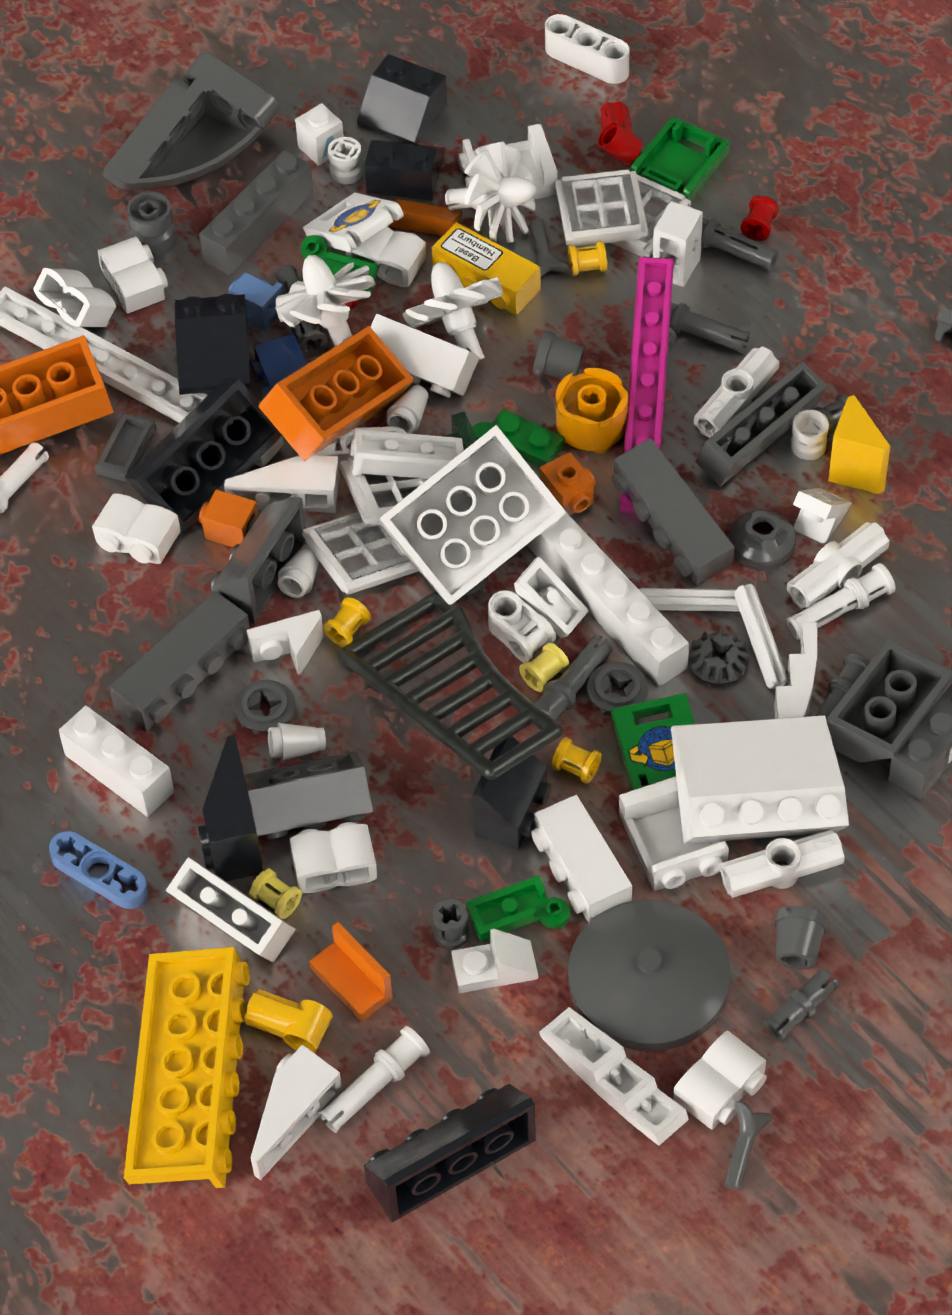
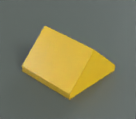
M855 395L847 398L833 435L828 481L880 494L885 490L891 446Z

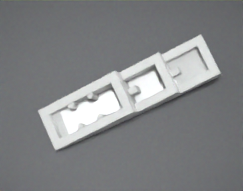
M802 622L800 654H789L787 669L788 686H776L774 700L775 719L808 717L817 663V622Z
M570 1007L539 1032L541 1038L586 1084L658 1146L689 1120L686 1109L657 1088L655 1078L626 1057L623 1046Z

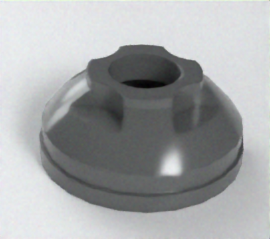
M761 509L747 512L738 517L729 533V540L735 547L734 558L742 565L754 570L778 568L787 563L795 551L796 537L792 524L784 516L774 511ZM767 522L773 526L774 530L769 534L763 535L755 532L752 527L756 523Z

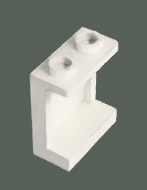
M542 125L528 126V140L506 144L505 146L518 149L522 155L519 163L531 172L533 177L531 182L536 185V194L532 197L534 200L557 195L555 189L557 169ZM469 139L462 140L463 153H458V163L462 174L465 173L466 167L478 156L476 151H473ZM469 175L465 178L466 187H469L473 180V177Z
M676 777L619 795V817L653 891L663 888H677L685 883V881L702 875L705 877L713 876L720 872V863L728 861L729 848L725 841L684 844Z

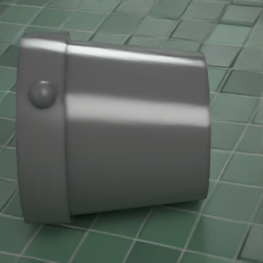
M545 330L538 347L532 374L561 379L573 373V376L577 375L582 363L585 347L556 336V333Z
M786 906L778 909L775 918V927L777 928V962L795 969H809L816 966L823 935L827 930L828 917L816 909L803 906Z

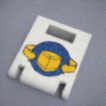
M353 193L305 225L303 229L307 237L318 235L327 242L328 247L351 252L356 249L355 241L363 243L393 223V220L402 218L403 211L400 205L394 201Z

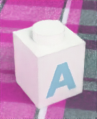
M322 103L295 119L298 148L318 166L329 160V144L334 139L344 137L342 121Z

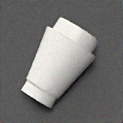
M419 385L411 386L387 410L388 427H399L407 434L417 431L429 398L428 392Z
M307 544L303 545L278 572V586L289 597L300 598L312 589L319 560Z
M278 723L277 727H269L268 747L270 757L280 758V761L325 750L326 738L324 728Z

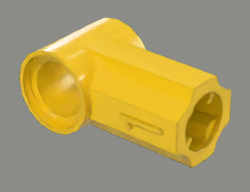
M259 989L250 998L244 1019L245 1023L249 1026L282 1037L284 1042L294 1050H298L301 1045H304L310 1051L316 1053L332 1021L333 1015L328 1008L318 1002L302 1000L300 1003H296Z

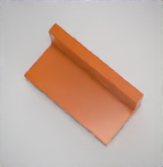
M337 922L332 926L334 942L309 961L310 969L363 1022L393 998L391 977L355 938Z

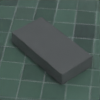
M122 413L95 465L96 474L128 482L124 477L141 461L157 430L156 422Z

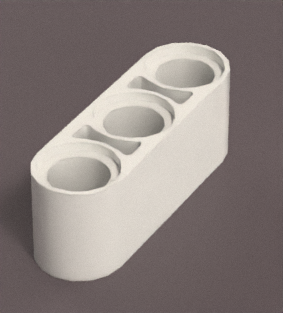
M555 14L547 18L545 21V51L550 57L607 83L618 84L628 78L630 49L626 42L567 15Z

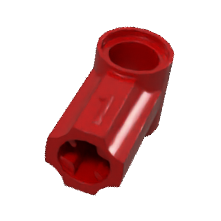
M621 101L615 103L607 102L600 109L602 131L599 134L597 144L604 151L626 165L634 161L642 149V140L633 134L628 106Z

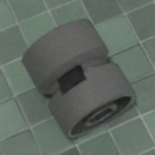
M149 191L134 196L128 202L126 208L131 238L136 236L142 245L147 244L153 257L168 253L175 246L176 242L170 201L165 195L158 192Z

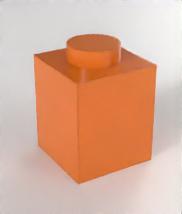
M215 490L210 501L203 504L199 515V522L203 525L205 539L230 547L241 544L247 535L251 520L254 517H258L257 503L251 499Z

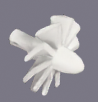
M504 142L483 145L475 150L478 156L470 162L465 170V174L473 177L470 186L448 189L445 194V203L449 205L448 209L451 211L473 207L476 210L474 221L476 231H480L483 219L488 212L490 240L497 243V230L500 224L506 235L507 243L514 242L511 217L518 224L522 234H527L528 226L524 215L519 212L517 206L522 205L531 211H535V202L532 197L536 194V185L531 182L533 180L531 172L519 163L522 154L518 149L505 146Z
M309 255L304 260L302 269L304 282H295L292 284L288 294L279 295L276 298L275 309L280 322L284 321L290 327H295L302 320L313 324L319 323L323 328L328 329L334 347L352 337L346 321L349 318L348 311H350V308L345 303L369 298L371 293L363 290L376 285L373 277L368 275L369 267L366 265L350 272L354 264L349 263L333 275L330 268L321 258L316 255Z
M437 262L433 266L431 273L434 298L424 301V304L405 310L406 312L403 313L406 325L415 329L442 319L447 334H450V337H455L457 346L480 357L479 360H482L485 356L482 353L474 328L477 327V321L471 307L486 304L489 300L502 296L503 290L498 277L490 280L479 281L464 288L452 267L445 262Z

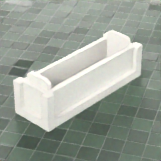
M354 429L350 448V456H354L352 475L359 476L363 473L429 479L464 451L462 438Z

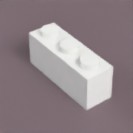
M379 314L375 315L371 325L372 330L415 380L413 384L419 385L420 381L424 380L432 384L431 391L450 398L452 392L464 396L480 357L468 350Z
M85 705L59 729L65 755L146 817H149L174 793L170 767Z
M577 794L534 813L535 829L531 831L533 841L540 852L546 851L551 860L549 861L551 871L557 882L564 881L569 890V901L577 914L582 912L589 923L596 916L614 906L632 902V884Z
M189 857L166 889L172 896L258 955L273 963L296 930Z

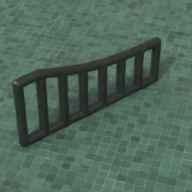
M437 591L351 642V644L341 648L338 652V657L344 664L489 780L499 777L563 734V728L559 723L535 706L497 670L483 651L464 610L455 602L449 605ZM435 608L443 612L439 617L369 660L365 661L359 656ZM455 625L458 633L394 673L385 677L379 672L402 656ZM465 646L469 654L408 693L399 688ZM475 668H478L481 672V677L430 709L426 710L420 705L421 702ZM492 687L500 694L449 727L440 721ZM510 706H513L520 712L471 744L461 738ZM532 723L541 730L492 762L483 755Z

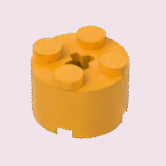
M585 368L584 373L575 376L571 373L565 376L556 390V428L558 434L565 437V443L574 448L594 451L597 454L609 452L612 446L619 442L626 432L628 393L622 385V380L616 374L602 368Z

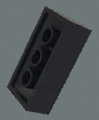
M225 378L124 478L148 504L163 507L178 515L181 532H185L199 518L203 504L210 501L215 490L225 492V480L244 474L282 434L258 407L260 402L239 379Z
M507 1084L500 1089H489L481 1094L477 1101L464 1109H454L448 1112L441 1119V1122L431 1128L414 1131L406 1138L404 1143L392 1150L384 1149L374 1154L368 1163L364 1165L366 1183L390 1221L394 1222L536 1141L535 1103L530 1096L511 1084Z

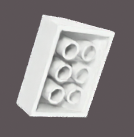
M495 425L381 516L379 523L439 595L450 605L460 599L567 512L498 426Z
M825 715L671 727L684 844L810 835L831 829L835 833L849 826L845 787Z

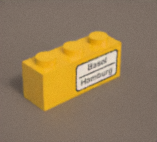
M457 222L431 247L432 265L434 266L437 262H445L452 267L464 288L485 279L490 280L498 277L503 295L489 301L497 308L505 309L516 316L541 290L540 266Z

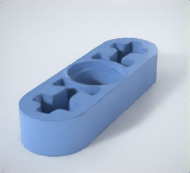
M60 832L51 839L49 853L53 865L60 871L124 909H135L146 902L149 895L146 878L136 868L75 832ZM74 847L76 856L68 852L63 856L61 855V849L70 850ZM96 863H105L110 867L109 871L101 877H93L88 874L89 868ZM121 884L129 888L136 884L137 891L128 890L124 894Z

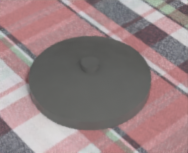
M639 900L614 906L599 914L587 924L577 937L570 953L568 984L571 999L577 1012L625 1048L640 1051H661L676 1048L693 1041L716 1022L725 1007L729 995L731 968L723 941L712 926L703 918L677 904L658 900Z

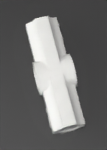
M763 346L753 348L736 369H731L724 373L721 386L694 416V424L699 428L701 434L710 438L752 403V399L779 369V360L775 358L771 350Z
M866 522L839 544L835 541L826 544L816 555L813 564L787 583V592L790 594L792 601L801 609L808 608L824 599L836 588L843 589L848 579L852 577L858 579L863 568L889 548L890 540L886 537L884 529L875 522Z
M831 829L795 841L786 838L775 839L768 844L766 850L720 863V872L727 894L734 898L770 886L778 889L789 888L796 883L799 877L844 864L845 856L837 833H834ZM782 861L789 865L781 866L776 864V862Z

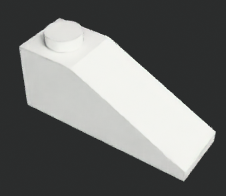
M317 454L304 462L300 456H296L226 479L224 484L225 492L256 501L257 509H264L266 505L298 496L302 498L304 512L336 513L340 486L338 456Z
M301 1045L293 1055L291 1053L287 1054L276 1068L251 1154L254 1176L259 1180L270 1171L319 1117L318 1112L327 1107L342 1092L340 1072L304 1045Z

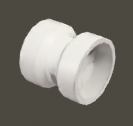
M351 137L334 139L328 146L330 177L338 184H353L361 179L363 175L361 145Z
M804 410L794 417L791 450L798 458L815 460L825 453L829 421L823 413L816 410Z

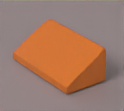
M396 199L394 202L400 205L403 217L399 220H393V223L388 225V227L443 236L456 222L460 223L463 211H451L447 207Z

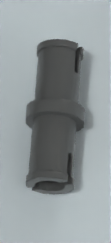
M821 967L799 990L793 989L787 995V1001L769 1018L763 1021L767 1030L771 1027L774 1028L770 1032L774 1038L782 1041L804 1018L810 1019L816 1013L815 1007L833 990L839 987L836 978L831 981L828 980L833 975L831 972Z

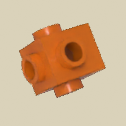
M571 452L539 467V479L569 516L574 513H581L594 504L595 478L587 467L583 468Z

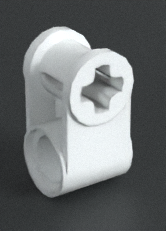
M503 590L492 595L488 604L489 630L520 661L529 662L536 650L545 643H553L556 640V633L547 619L536 613L518 594L513 591ZM506 613V614H510V615H508V616H503V615H500V614Z

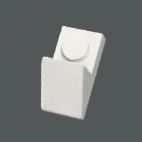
M821 488L798 491L793 505L801 508L794 524V530L820 543H826L849 510L852 502Z
M540 557L535 558L514 583L516 594L536 613L547 619L560 639L568 636L589 611Z
M320 610L248 629L247 636L253 662L274 660L281 655L290 653L297 674L300 675L324 638Z
M490 929L491 944L451 951L459 994L538 979L531 941L497 929Z

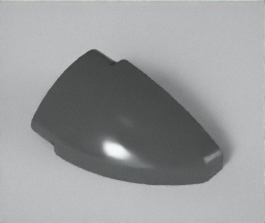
M201 52L183 75V80L176 77L108 162L103 169V177L118 188L126 191L172 187L195 180L214 172L248 148L280 109V105L271 94L210 53Z

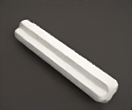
M753 584L741 585L734 592V596L766 686L769 689H774L776 686H784L788 681V677L756 588Z
M639 589L657 610L740 612L734 596V592L737 589Z

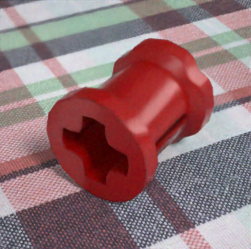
M756 195L749 202V214L742 220L740 230L749 239L764 241L770 236V223L778 215L779 209L774 199L768 196Z

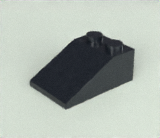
M222 294L217 297L205 298L192 296L175 300L179 395L212 392L225 378L239 379L247 389H251L249 326L245 294Z
M236 735L227 736L202 809L205 825L198 826L205 866L208 870L214 869L215 874L224 881L259 875L263 871L257 831Z

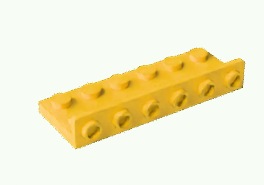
M234 947L149 954L123 1177L129 1185L209 1179L215 1188H225L226 1173H230L232 1169V1154L229 1149L230 1135L234 1134L236 1129V1118L232 1109L233 1099L239 1094V1078L236 1073L237 1059H241L243 1054V1043L240 1036L241 1022L245 1021L244 1017L246 1014L243 993L244 986H248L250 981L248 964L243 962Z

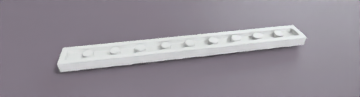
M6 286L0 291V326L42 349H47L84 335L103 382L180 423L207 396L205 393L179 395L177 378L88 330L67 323L60 315ZM283 435L254 464L264 467L284 445Z

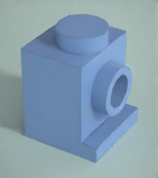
M244 272L240 278H236L231 283L228 294H245L248 321L265 330L278 316L275 309L276 298L279 295H284L283 284L276 282L272 286L266 280L256 278Z

